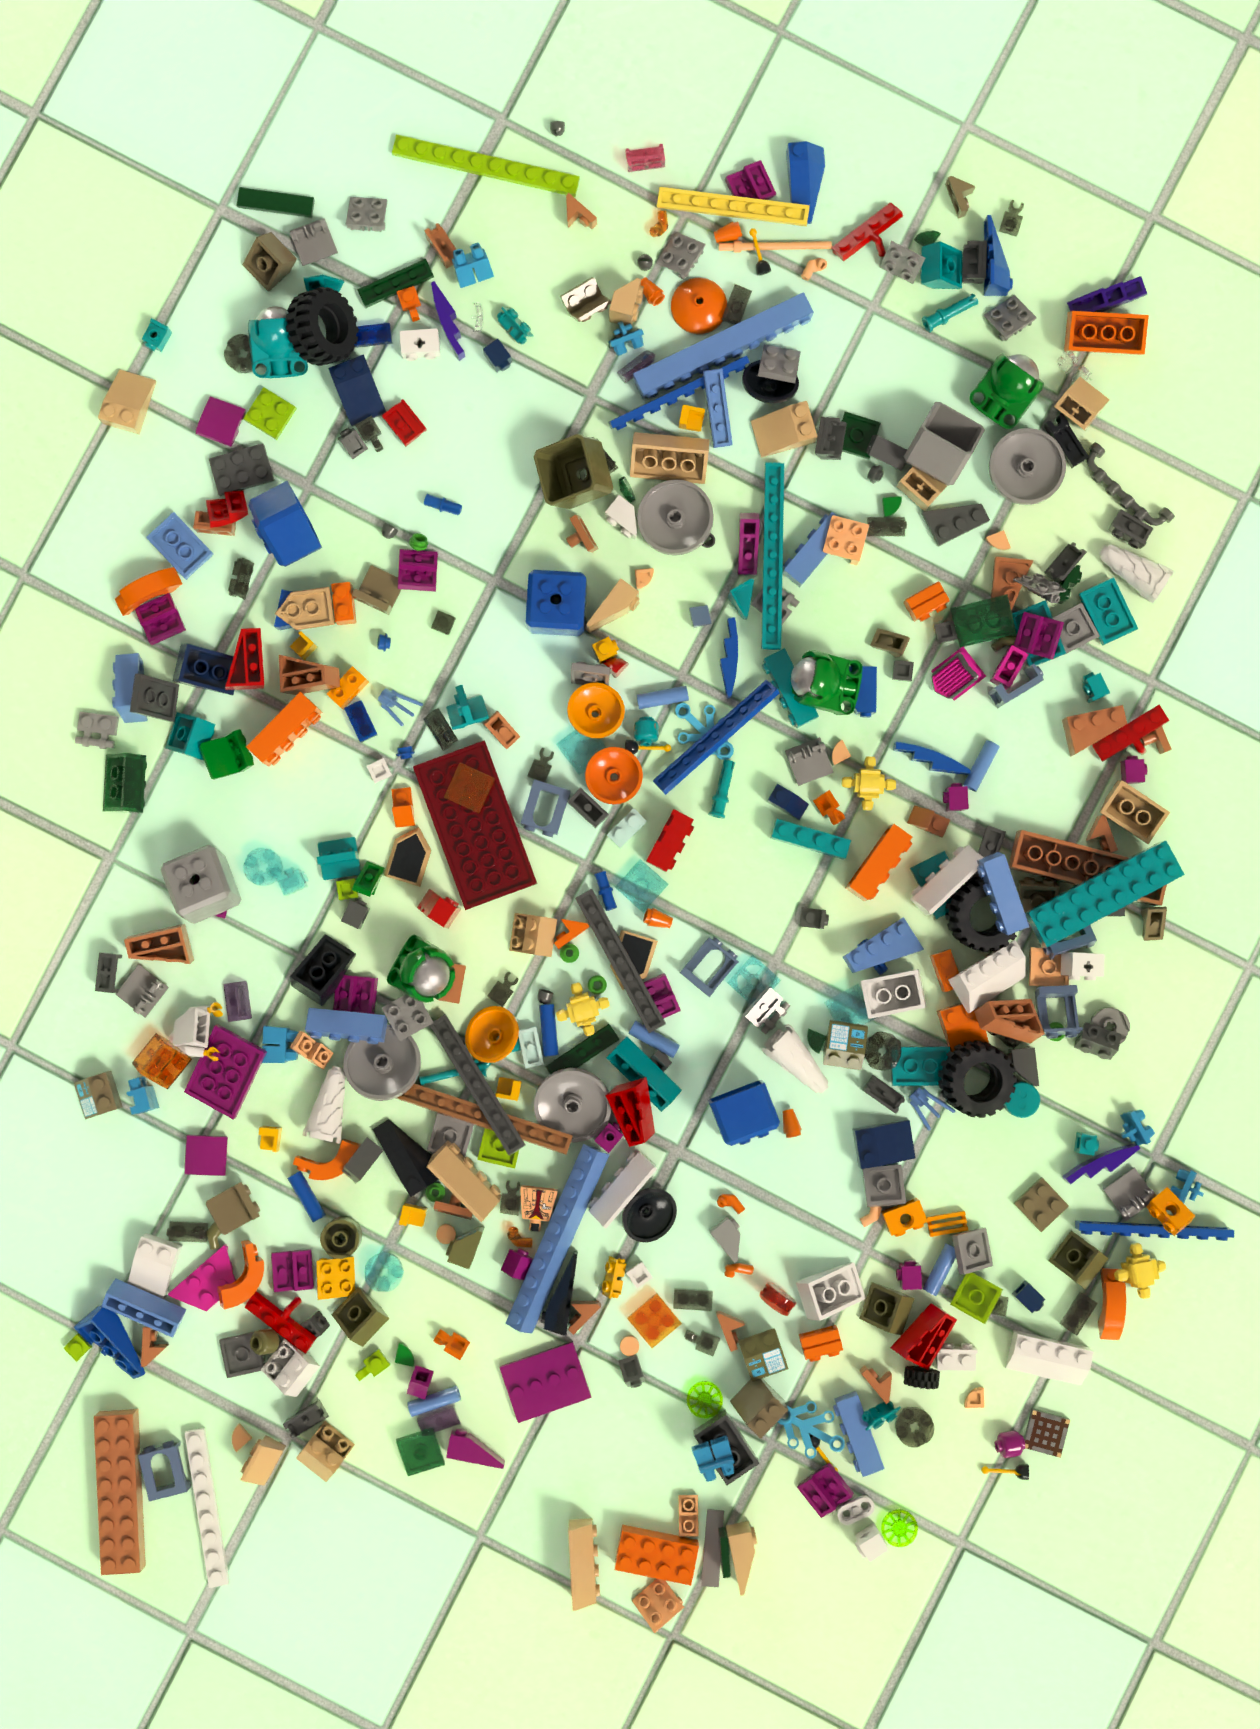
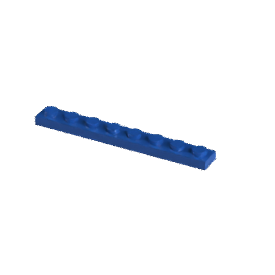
M741 357L721 367L724 379L729 377L728 373L735 370L738 373L746 368L745 365L750 363L748 357ZM702 376L609 421L610 428L616 427L618 431L626 427V422L632 419L634 422L643 419V414L650 411L653 414L661 410L660 406L665 403L668 406L678 402V397L684 395L686 398L694 394V389L700 386L702 389H705L704 378Z
M766 679L653 780L654 784L665 795L669 793L780 694L778 689Z
M1075 1220V1229L1081 1231V1234L1092 1235L1093 1231L1100 1232V1235H1112V1232H1117L1120 1236H1131V1233H1139L1138 1236L1150 1237V1234H1158L1160 1238H1170V1235H1172L1164 1229L1162 1224ZM1186 1226L1177 1234V1238L1189 1239V1236H1196V1239L1208 1240V1237H1216V1240L1228 1241V1238H1234L1235 1230L1229 1227Z

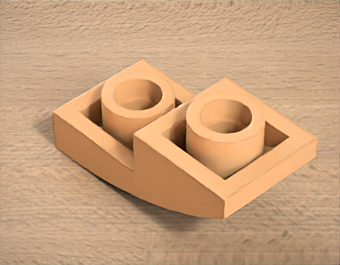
M299 1031L290 1046L299 1055L321 1069L326 1067L334 1054L322 1043L316 1042L302 1031Z
M678 1495L679 1537H698V1495Z

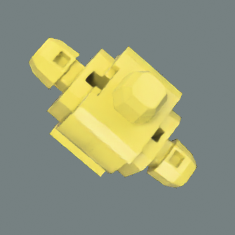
M866 756L864 760L865 769L861 768L859 773H854V779L852 777L842 778L841 786L844 788H851L853 786V792L857 793V797L864 798L862 809L872 810L874 804L872 798H879V794L884 793V788L886 790L896 789V781L893 779H886L885 781V775L880 774V769H874V766H876L875 757Z
M579 982L571 984V991L575 996L569 997L570 1002L566 1003L567 1010L561 1009L556 1012L557 1020L565 1021L570 1017L571 1023L576 1022L578 1027L584 1026L582 1029L586 1036L593 1035L595 1030L594 1025H591V1023L596 1021L595 1016L599 1015L598 1009L601 1008L603 1010L610 1006L608 998L602 997L595 1001L594 995L589 997L588 992L582 993L583 988Z
M1140 1243L1130 1244V1254L1132 1256L1126 1257V1262H1121L1122 1269L1116 1270L1114 1277L1117 1281H1124L1129 1283L1131 1287L1138 1288L1139 1297L1146 1299L1151 1295L1148 1286L1154 1285L1155 1279H1160L1159 1273L1166 1269V1264L1164 1261L1150 1258V1255L1142 1254V1245Z

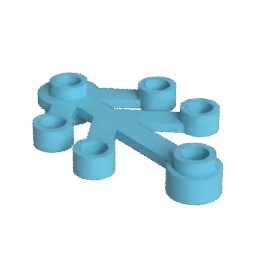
M680 703L676 706V716L680 719H686L701 733L687 734L681 732L678 735V742L680 744L698 741L714 726L715 707L713 705H707L704 708L706 727L690 713L691 710L688 704ZM709 707L712 708L713 713L708 714L706 712V709ZM681 708L686 709V714L681 715L679 710ZM685 735L687 740L681 741L680 736ZM727 740L711 755H716L721 760H727L734 753L733 745ZM721 748H727L728 752L726 754H722L720 751Z
M813 1401L793 1409L787 1406L788 1418H781L778 1421L779 1424L784 1425L788 1437L787 1444L791 1449H796L799 1446V1440L794 1436L792 1424L799 1428L805 1446V1456L809 1459H813L816 1456V1449L812 1445L809 1434L829 1444L830 1449L834 1452H841L845 1447V1441L841 1436L835 1435L832 1437L814 1427V1425L833 1422V1412L825 1411L822 1415L805 1420L795 1417L806 1412L809 1414L815 1413L817 1405ZM809 1404H813L815 1406V1409L813 1411H809L807 1409V1406ZM827 1413L832 1415V1419L829 1421L825 1419ZM791 1439H795L797 1441L796 1446H791L789 1444ZM834 1441H839L841 1446L835 1448L833 1446ZM808 1449L814 1450L813 1456L807 1455Z

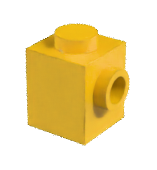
M609 636L592 644V649L600 664L608 659L617 657L619 648L615 640L611 641Z

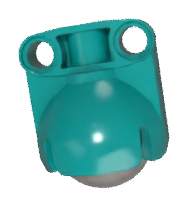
M278 306L268 307L259 313L256 320H249L248 322L252 371L258 378L295 377L304 375L308 370L307 360H303L299 356L300 353L295 352L293 343H290L288 339L290 336L286 332L287 321L285 320L289 312L285 308ZM297 361L304 363L305 368L302 372H296L294 369V364ZM260 363L266 366V372L262 375L257 374L255 370L256 365Z

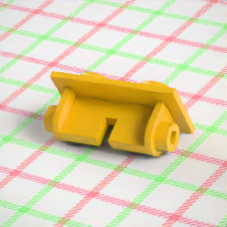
M609 1256L605 1265L606 1276L602 1283V1294L610 1299L612 1297L619 1298V1295H621L623 1281L617 1280V1276L624 1277L626 1269L625 1259L618 1258L617 1260Z

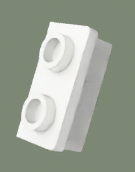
M944 1343L936 1356V1369L939 1371H976V1354H978V1349L972 1343H961V1346H954L953 1343Z

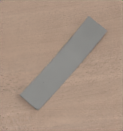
M707 1509L702 1569V1586L719 1588L721 1561L718 1528L723 1527L724 1510Z

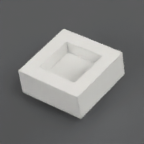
M385 758L367 765V769L375 784L393 776Z
M642 1261L626 1271V1274L637 1289L653 1278Z

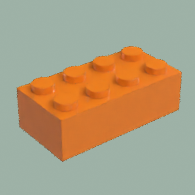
M1070 311L1067 315L1064 351L1144 355L1149 315Z
M299 692L246 748L263 764L269 767L271 765L274 766L280 761V755L284 751L288 752L295 745L293 742L298 737L302 738L308 732L307 728L311 724H316L321 719L320 715L323 712L302 692Z
M896 824L888 826L845 888L862 901L873 900L879 892L877 889L879 884H884L889 878V870L895 868L901 861L899 857L901 853L907 852L911 847L912 842L910 840L913 837Z
M622 1524L614 1570L692 1585L699 1542L697 1539L679 1537L677 1535Z

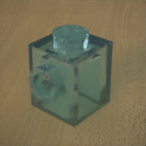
M291 867L283 871L284 875L276 878L284 896L308 887L306 882L309 880L305 871L301 872V869Z

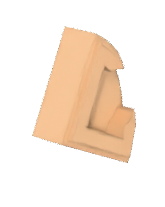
M1004 530L985 538L989 545L997 549L1008 550L1011 548Z
M654 568L635 570L637 590L644 588L650 583Z
M843 740L839 741L833 749V765L851 757Z
M977 1387L970 1391L965 1398L964 1407L985 1408L984 1388Z
M240 1423L232 1434V1445L236 1452L252 1439L251 1435Z

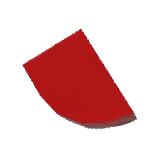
M619 658L608 659L602 663L610 667V674L614 678H617L629 665L628 662Z

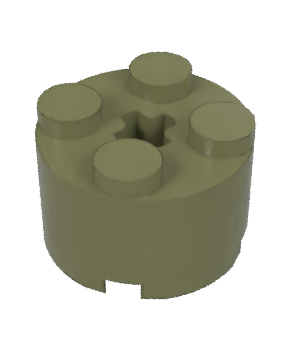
M337 1217L331 1220L324 1227L320 1236L322 1248L330 1257L336 1259H344L352 1255L362 1242V1230L359 1223L349 1217ZM340 1234H343V1237L346 1238L342 1242L341 1239L337 1237Z

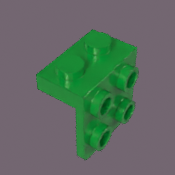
M241 729L231 732L226 737L203 742L199 745L211 779L215 780L244 772L254 765L253 756L246 748V738L242 734Z

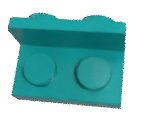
M463 685L455 687L457 692L454 695L456 703L446 707L452 730L462 729L468 725L489 719L482 695L467 699Z
M355 837L319 842L317 844L319 852L317 863L321 865L323 880L360 874L361 869Z

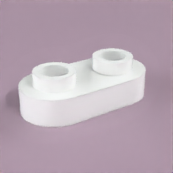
M859 1496L840 1505L837 1509V1517L842 1524L851 1525L872 1515L875 1509L874 1502L869 1496ZM863 1502H866L867 1507L862 1508L861 1504ZM845 1510L850 1511L848 1516L843 1515Z

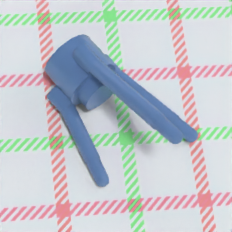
M386 688L379 695L378 701L382 704L381 707L400 726H403V722L389 707L392 708L395 705L414 717L415 714L397 702L398 698L419 706H423V703Z
M918 1087L909 1096L911 1099L910 1104L915 1108L927 1130H931V1127L918 1105L920 1107L925 1105L937 1118H940V1114L927 1102L929 1100L927 1097L955 1113L953 1108L929 1093L925 1088L922 1090Z

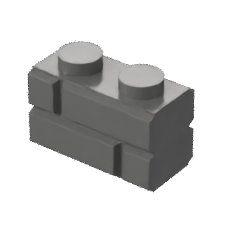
M581 787L567 801L595 829L609 815Z

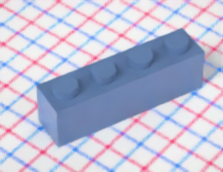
M833 512L829 516L827 514L823 516L819 521L821 526L809 533L807 536L809 540L806 544L801 543L795 550L796 556L793 559L789 558L783 565L785 568L783 575L799 588L827 556V553H823V548L831 517L833 515L837 516Z
M997 852L977 860L979 865L977 871L979 876L983 877L985 883L983 889L986 895L990 897L991 903H989L993 914L996 915L997 921L995 923L998 930L1006 935H1010L1029 927L1005 854Z
M309 1008L305 1031L311 1038L321 1039L323 1036L335 1041H340L343 1038L355 1043L364 1040L369 1044H378V1042L385 1041L388 1020L385 1015Z
M116 1278L106 1292L101 1307L172 1338L181 1325L187 1310Z
M853 1391L834 1398L836 1405H833L836 1417L840 1416L843 1422L839 1425L843 1435L847 1434L849 1442H846L849 1453H854L856 1460L853 1461L856 1472H861L862 1476L865 1477L884 1470L885 1468L871 1429L865 1430L869 1425L862 1419L864 1410L857 1392Z

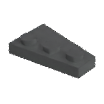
M982 503L921 513L938 547L990 521Z

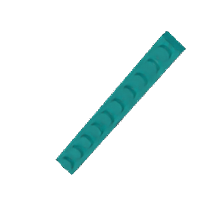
M765 462L761 649L781 650L784 463Z

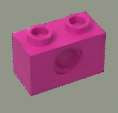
M1011 645L1007 648L989 682L997 686L1002 684L1005 690L1009 689L1029 654Z

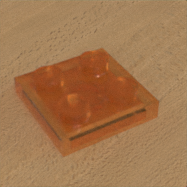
M459 763L444 798L480 814L495 778Z
M658 1293L654 1294L627 1317L651 1348H654L682 1324Z

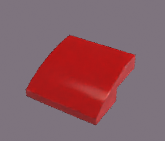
M243 490L224 492L225 499L206 500L210 528L234 523L248 515Z

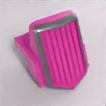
M964 646L931 670L933 673L931 678L934 691L954 701L986 677Z

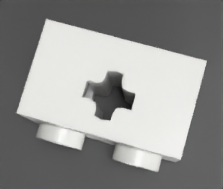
M438 328L400 331L403 359L416 361L418 358L433 360L436 357H441ZM419 343H423L422 348H418Z
M1075 952L1061 954V975L1068 976L1069 980H1080V976H1084V980L1096 981V977H1104L1105 954Z
M874 1522L855 1534L857 1551L862 1559L867 1558L869 1563L889 1551L884 1537Z

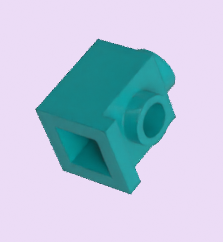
M151 318L142 341L149 350L162 352L172 332L168 326Z
M1094 672L1083 676L1084 681L1082 682L1084 685H1082L1085 694L1090 697L1087 700L1088 703L1110 694L1101 672L1096 675Z
M1077 1132L1074 1151L1080 1154L1095 1156V1151H1098L1099 1148L1097 1135Z

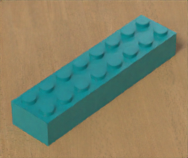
M1167 840L1161 841L1025 912V915L1041 946L1049 947L1185 874Z

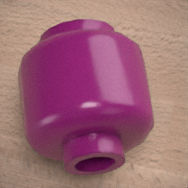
M1017 1431L1001 1432L994 1442L996 1451L1004 1458L1020 1456L1023 1450H1025L1024 1437Z

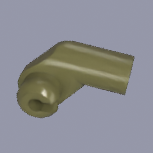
M1003 635L992 643L991 647L997 652L1004 646H1014L1016 636Z
M215 1222L206 1233L211 1250L220 1247L218 1237L221 1232Z

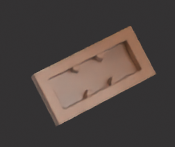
M576 514L572 516L570 520L577 532L566 538L569 546L573 548L583 542L588 552L593 553L599 548L581 516Z
M1162 726L1140 739L1143 746L1155 742L1159 754L1172 750Z
M453 1193L449 1204L435 1201L434 1211L469 1220L473 1216L467 1208L461 1207L462 1202Z

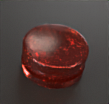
M767 1282L766 1287L759 1293V1297L778 1313L789 1316L797 1302L783 1289L771 1282Z

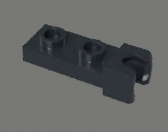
M1060 413L1056 418L1058 426L1054 425L1052 421H1047L1044 424V428L1059 443L1066 461L1071 468H1074L1087 460L1089 455L1069 426V422L1064 414Z

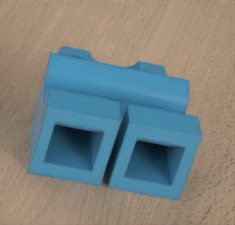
M478 242L470 246L471 253L464 254L463 249L453 251L452 263L460 288L476 283L474 273L478 282L494 277L486 252Z
M263 1026L262 1044H279L280 1046L263 1045L262 1049L266 1050L267 1053L262 1063H287L288 1061L298 1060V1053L293 1049H289V1042L294 1041L299 1031L290 1030L289 1027Z
M146 1077L128 1080L130 1091L126 1092V1094L133 1096L135 1106L130 1107L132 1115L160 1108L154 1087L148 1086Z
M727 1435L710 1440L715 1458L712 1455L708 1441L692 1446V1453L700 1474L703 1473L707 1482L717 1479L714 1469L720 1467L724 1476L734 1474V1459Z

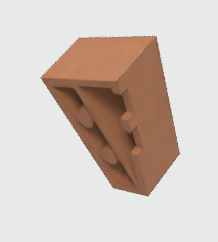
M279 655L281 693L297 695L299 692L305 694L340 687L339 668Z
M1123 705L1062 719L1070 757L1126 725L1127 720Z
M185 924L136 934L124 939L128 958L159 960L191 964L194 961Z
M1031 999L988 1001L974 1011L980 1028L985 1031L1029 1044L1045 1034Z

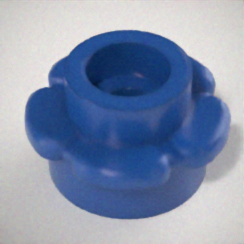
M387 633L385 635L379 634L377 649L383 650V652L386 649H390L391 638L387 637Z
M412 746L397 748L398 754L396 756H400L401 759L412 758V754L415 751L413 752Z

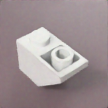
M618 495L605 511V520L613 527L615 525L621 529L620 532L628 539L631 537L635 540L637 529L634 506Z

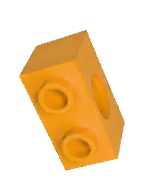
M352 666L340 679V687L330 689L327 695L344 710L369 681Z
M1168 1187L1154 1197L1146 1207L1149 1213L1154 1218H1157L1162 1223L1164 1229L1173 1236L1190 1224L1195 1217ZM1166 1210L1171 1211L1173 1215H1169Z
M918 1198L909 1200L906 1204L896 1205L881 1211L889 1234L891 1236L895 1235V1237L904 1235L906 1233L905 1230L911 1228L913 1230L924 1227V1223L928 1222ZM903 1214H909V1221L907 1223L900 1222V1217Z

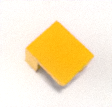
M683 405L679 428L701 432L705 409Z
M299 631L298 634L300 636L291 644L290 648L303 660H306L317 646L304 633Z
M499 1077L495 1093L496 1097L518 1101L522 1081Z
M271 1126L259 1127V1135H261L260 1149L278 1152L280 1150L282 1128Z
M404 1203L399 1225L407 1226L410 1224L423 1227L427 1208Z

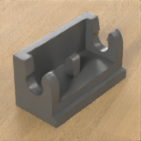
M987 240L967 241V244L963 245L962 283L983 284L986 278Z
M821 417L815 454L821 460H841L847 423L840 421V418Z
M872 435L866 449L867 455L902 471L906 463L904 455L907 449L881 436Z
M1074 542L1068 544L1044 573L1054 582L1060 584L1087 551L1084 549L1079 550Z
M99 953L95 991L118 993L119 989H115L118 958L122 959L123 955Z
M874 1075L871 1076L862 1091L895 1114L899 1111L901 1103L905 1101L903 1095Z
M367 1137L344 1165L342 1172L352 1179L354 1183L359 1182L384 1150Z
M319 1399L286 1419L283 1426L285 1429L290 1430V1437L294 1438L328 1418L329 1415Z

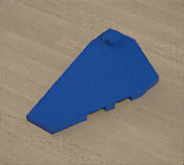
M807 141L788 143L786 150L790 202L810 205L807 224H811L825 170L824 147Z
M987 215L984 220V240H987L984 296H1007L1008 292L1012 290L1013 278H1010V270L992 217Z
M98 1306L74 1326V1329L90 1345L93 1343L98 1345L102 1349L100 1353L104 1356L113 1357L115 1364L133 1379L144 1376L146 1372L141 1367L139 1357L120 1317L115 1312Z

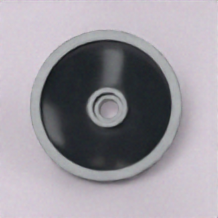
M761 360L755 361L745 368L742 376L743 387L749 395L758 401L769 404L782 403L793 398L798 391V376L795 383L759 377L758 372Z
M651 1187L637 1192L623 1210L622 1225L629 1237L638 1242L645 1243L658 1240L671 1229L677 1215L676 1202L666 1190Z

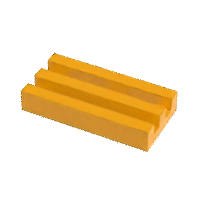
M965 1211L926 1217L929 1236L934 1237L968 1231ZM961 1216L960 1220L937 1224L931 1223V1221ZM957 1224L963 1225L961 1227L933 1231L934 1228L952 1226Z

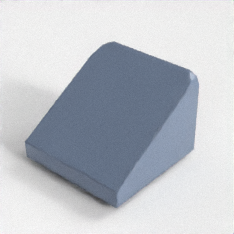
M708 605L689 608L693 628L712 624Z

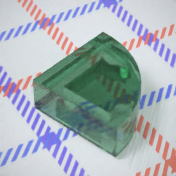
M935 230L921 232L915 237L914 241L922 246L935 243L941 233Z
M623 476L619 479L620 491L627 501L631 503L636 500L635 495L626 477Z
M808 1028V1044L813 1051L819 1054L826 1036Z

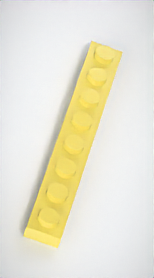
M659 187L657 208L806 227L810 205Z

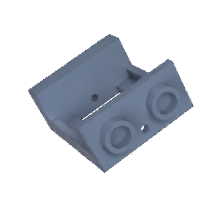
M1032 664L1024 671L1030 681L1009 694L1002 684L990 690L988 694L997 709L1042 682L1044 674L1041 668Z
M534 779L521 820V825H524L523 829L532 832L538 829L543 831L542 835L552 838L553 835L558 836L571 790ZM540 791L559 796L552 820L547 826H538L533 820Z
M1091 925L1079 930L1081 936L1063 942H1056L1049 947H1043L1045 955H1048L1050 960H1053L1056 955L1086 946V948L1094 946L1097 939Z
M709 937L679 972L708 997H711L716 988L735 965L739 963L736 959L738 956L730 949L728 951L724 950L721 947L723 943L716 937L713 939ZM719 950L724 954L725 962L706 985L692 972L710 951Z
M1077 985L1042 986L1035 990L1037 1015L1045 1033L1042 1036H1046L1047 1039L1057 1038L1058 1035L1073 1038L1077 1037V1034L1083 1030V1027H1079L1075 999V995L1078 993ZM1046 998H1064L1067 1018L1066 1028L1052 1029L1050 1027Z
M174 1440L162 1443L163 1446L156 1448L155 1445L147 1446L138 1455L149 1502L186 1493L191 1488L190 1479L186 1480L178 1448L181 1445V1441L174 1443ZM162 1453L169 1458L175 1483L156 1487L151 1460L154 1455Z

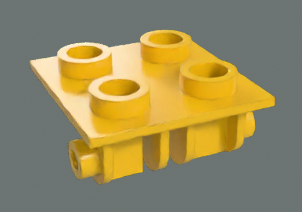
M346 1257L344 1259L320 1258L316 1261L318 1300L348 1297L355 1290L354 1257Z

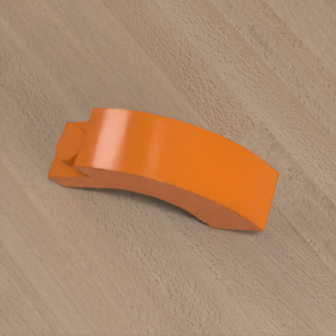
M174 567L162 569L145 575L119 591L120 595L115 598V601L122 615H129L147 600L159 595L172 593L183 583Z
M343 1139L339 1151L333 1160L321 1163L298 1155L295 1157L293 1165H296V1169L303 1172L310 1170L309 1179H333L343 1174L344 1165L361 1144Z
M250 1240L241 1241L245 1262L241 1276L230 1284L217 1287L220 1306L224 1310L247 1301L256 1292L262 1281L264 1260L261 1257L255 1258L258 1255L257 1247Z
M1102 1268L1100 1272L1103 1290L1102 1312L1098 1320L1100 1339L1119 1340L1123 1332L1126 1316V1284L1123 1281L1115 1280L1114 1272L1119 1269Z

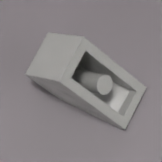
M726 1216L709 1231L732 1261L736 1263L739 1255L740 1231L738 1228L740 1225L734 1218L730 1220Z

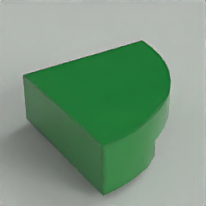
M902 496L882 499L884 518L890 517L899 509Z
M399 1342L395 1363L414 1367L415 1359L407 1345Z

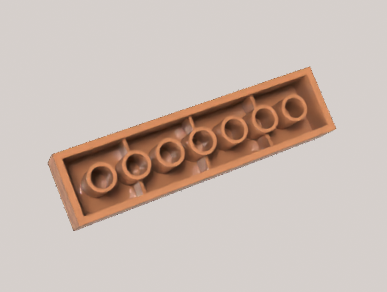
M1018 830L1008 866L1013 870L1077 886L1129 857L1025 830ZM1167 885L1136 901L1153 906H1162Z
M139 1410L99 1411L94 1416L101 1575L141 1573L146 1566L142 1474L138 1457L141 1453Z

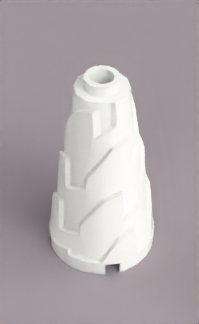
M1111 544L1109 546L1104 545L1098 554L1101 556L1100 560L1111 568L1110 570L1126 580L1129 585L1139 592L1138 594L1152 604L1157 600L1169 582L1170 577L1175 572L1163 564H1157Z
M790 1024L784 1025L785 1031L779 1028L763 1044L766 1048H761L762 1052L804 1085H807L813 1092L824 1093L829 1087V1081L821 1072L820 1067L801 1041L799 1035Z
M333 1066L332 1070L328 1069L324 1083H322L318 1097L312 1107L310 1117L303 1129L302 1136L307 1137L308 1132H310V1138L333 1142L334 1138H336V1143L340 1144L344 1113L343 1103L346 1090L344 1068Z

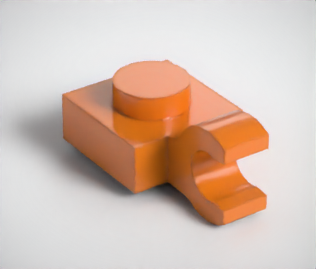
M415 286L397 291L403 312L409 310L413 322L420 320L416 307L421 306Z
M830 790L813 800L822 816L828 815L833 825L845 819L844 814L836 809L840 805Z
M441 1329L433 1340L438 1345H445L444 1351L458 1360L462 1358L470 1344L468 1340L455 1332L450 1336Z

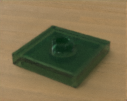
M434 1427L396 1439L407 1476L445 1465Z

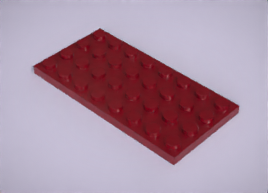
M485 740L413 766L465 910L538 884Z

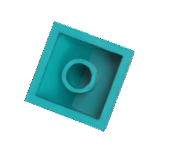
M941 241L922 246L921 256L925 257V260L921 266V284L932 289H962L963 251Z
M177 712L165 748L204 761L199 745L211 740L216 724Z

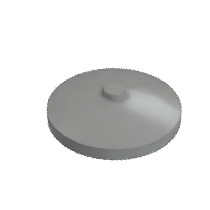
M1022 428L1006 434L996 444L989 459V476L993 486L1005 499L1019 505H1034L1049 499L1061 486L1066 473V459L1059 443L1049 434L1033 428Z
M668 480L657 484L645 494L638 508L637 522L643 539L651 548L662 554L678 556L696 550L707 540L713 527L714 514L710 499L700 487L685 480Z
M387 1024L384 1042L369 1044L367 1041L360 1040L358 1043H349L344 1055V1073L351 1087L361 1096L374 1101L392 1100L406 1093L416 1082L421 1069V1053L412 1036L399 1041L392 1026Z
M565 1068L555 1071L541 1082L536 1091L534 1099L535 1117L539 1125L572 1135L571 1143L589 1140L598 1135L608 1123L611 1107L605 1095L609 1091L599 1077L587 1070Z

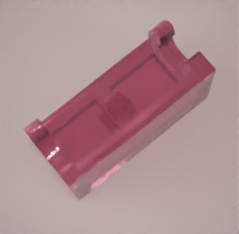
M663 143L659 144V147L631 151L629 148L625 149L628 172L665 167Z

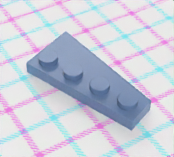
M903 917L842 958L851 972L855 973L922 951L924 948Z

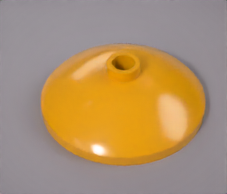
M588 683L580 686L571 695L567 706L568 719L573 728L589 738H604L613 734L622 724L625 714V707L621 696L615 689L603 683ZM593 712H596V713L598 714V716H597V717H593V716H592V713H593Z
M490 1006L480 1010L470 1020L466 1029L465 1043L469 1053L475 1059L484 1063H494L504 1059L513 1050L518 1040V1022L509 1010L500 1006Z

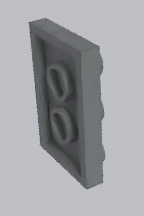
M264 443L209 458L219 496H224V492L241 491L275 481Z
M135 673L130 712L167 722H174L179 684Z

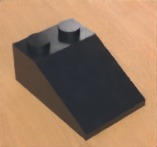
M325 934L290 975L291 986L323 1006L335 992L356 957V953Z

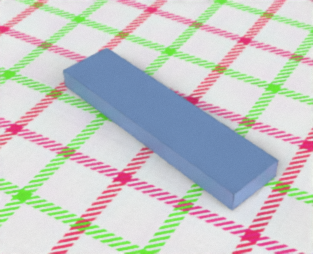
M723 369L703 371L713 448L732 446Z

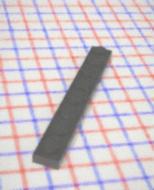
M590 889L579 895L575 899L647 1031L651 1033L664 1026L666 1022L595 892L593 889Z
M444 1014L433 1021L434 1023L430 1025L431 1029L508 1155L510 1156L525 1147L526 1144L447 1015Z

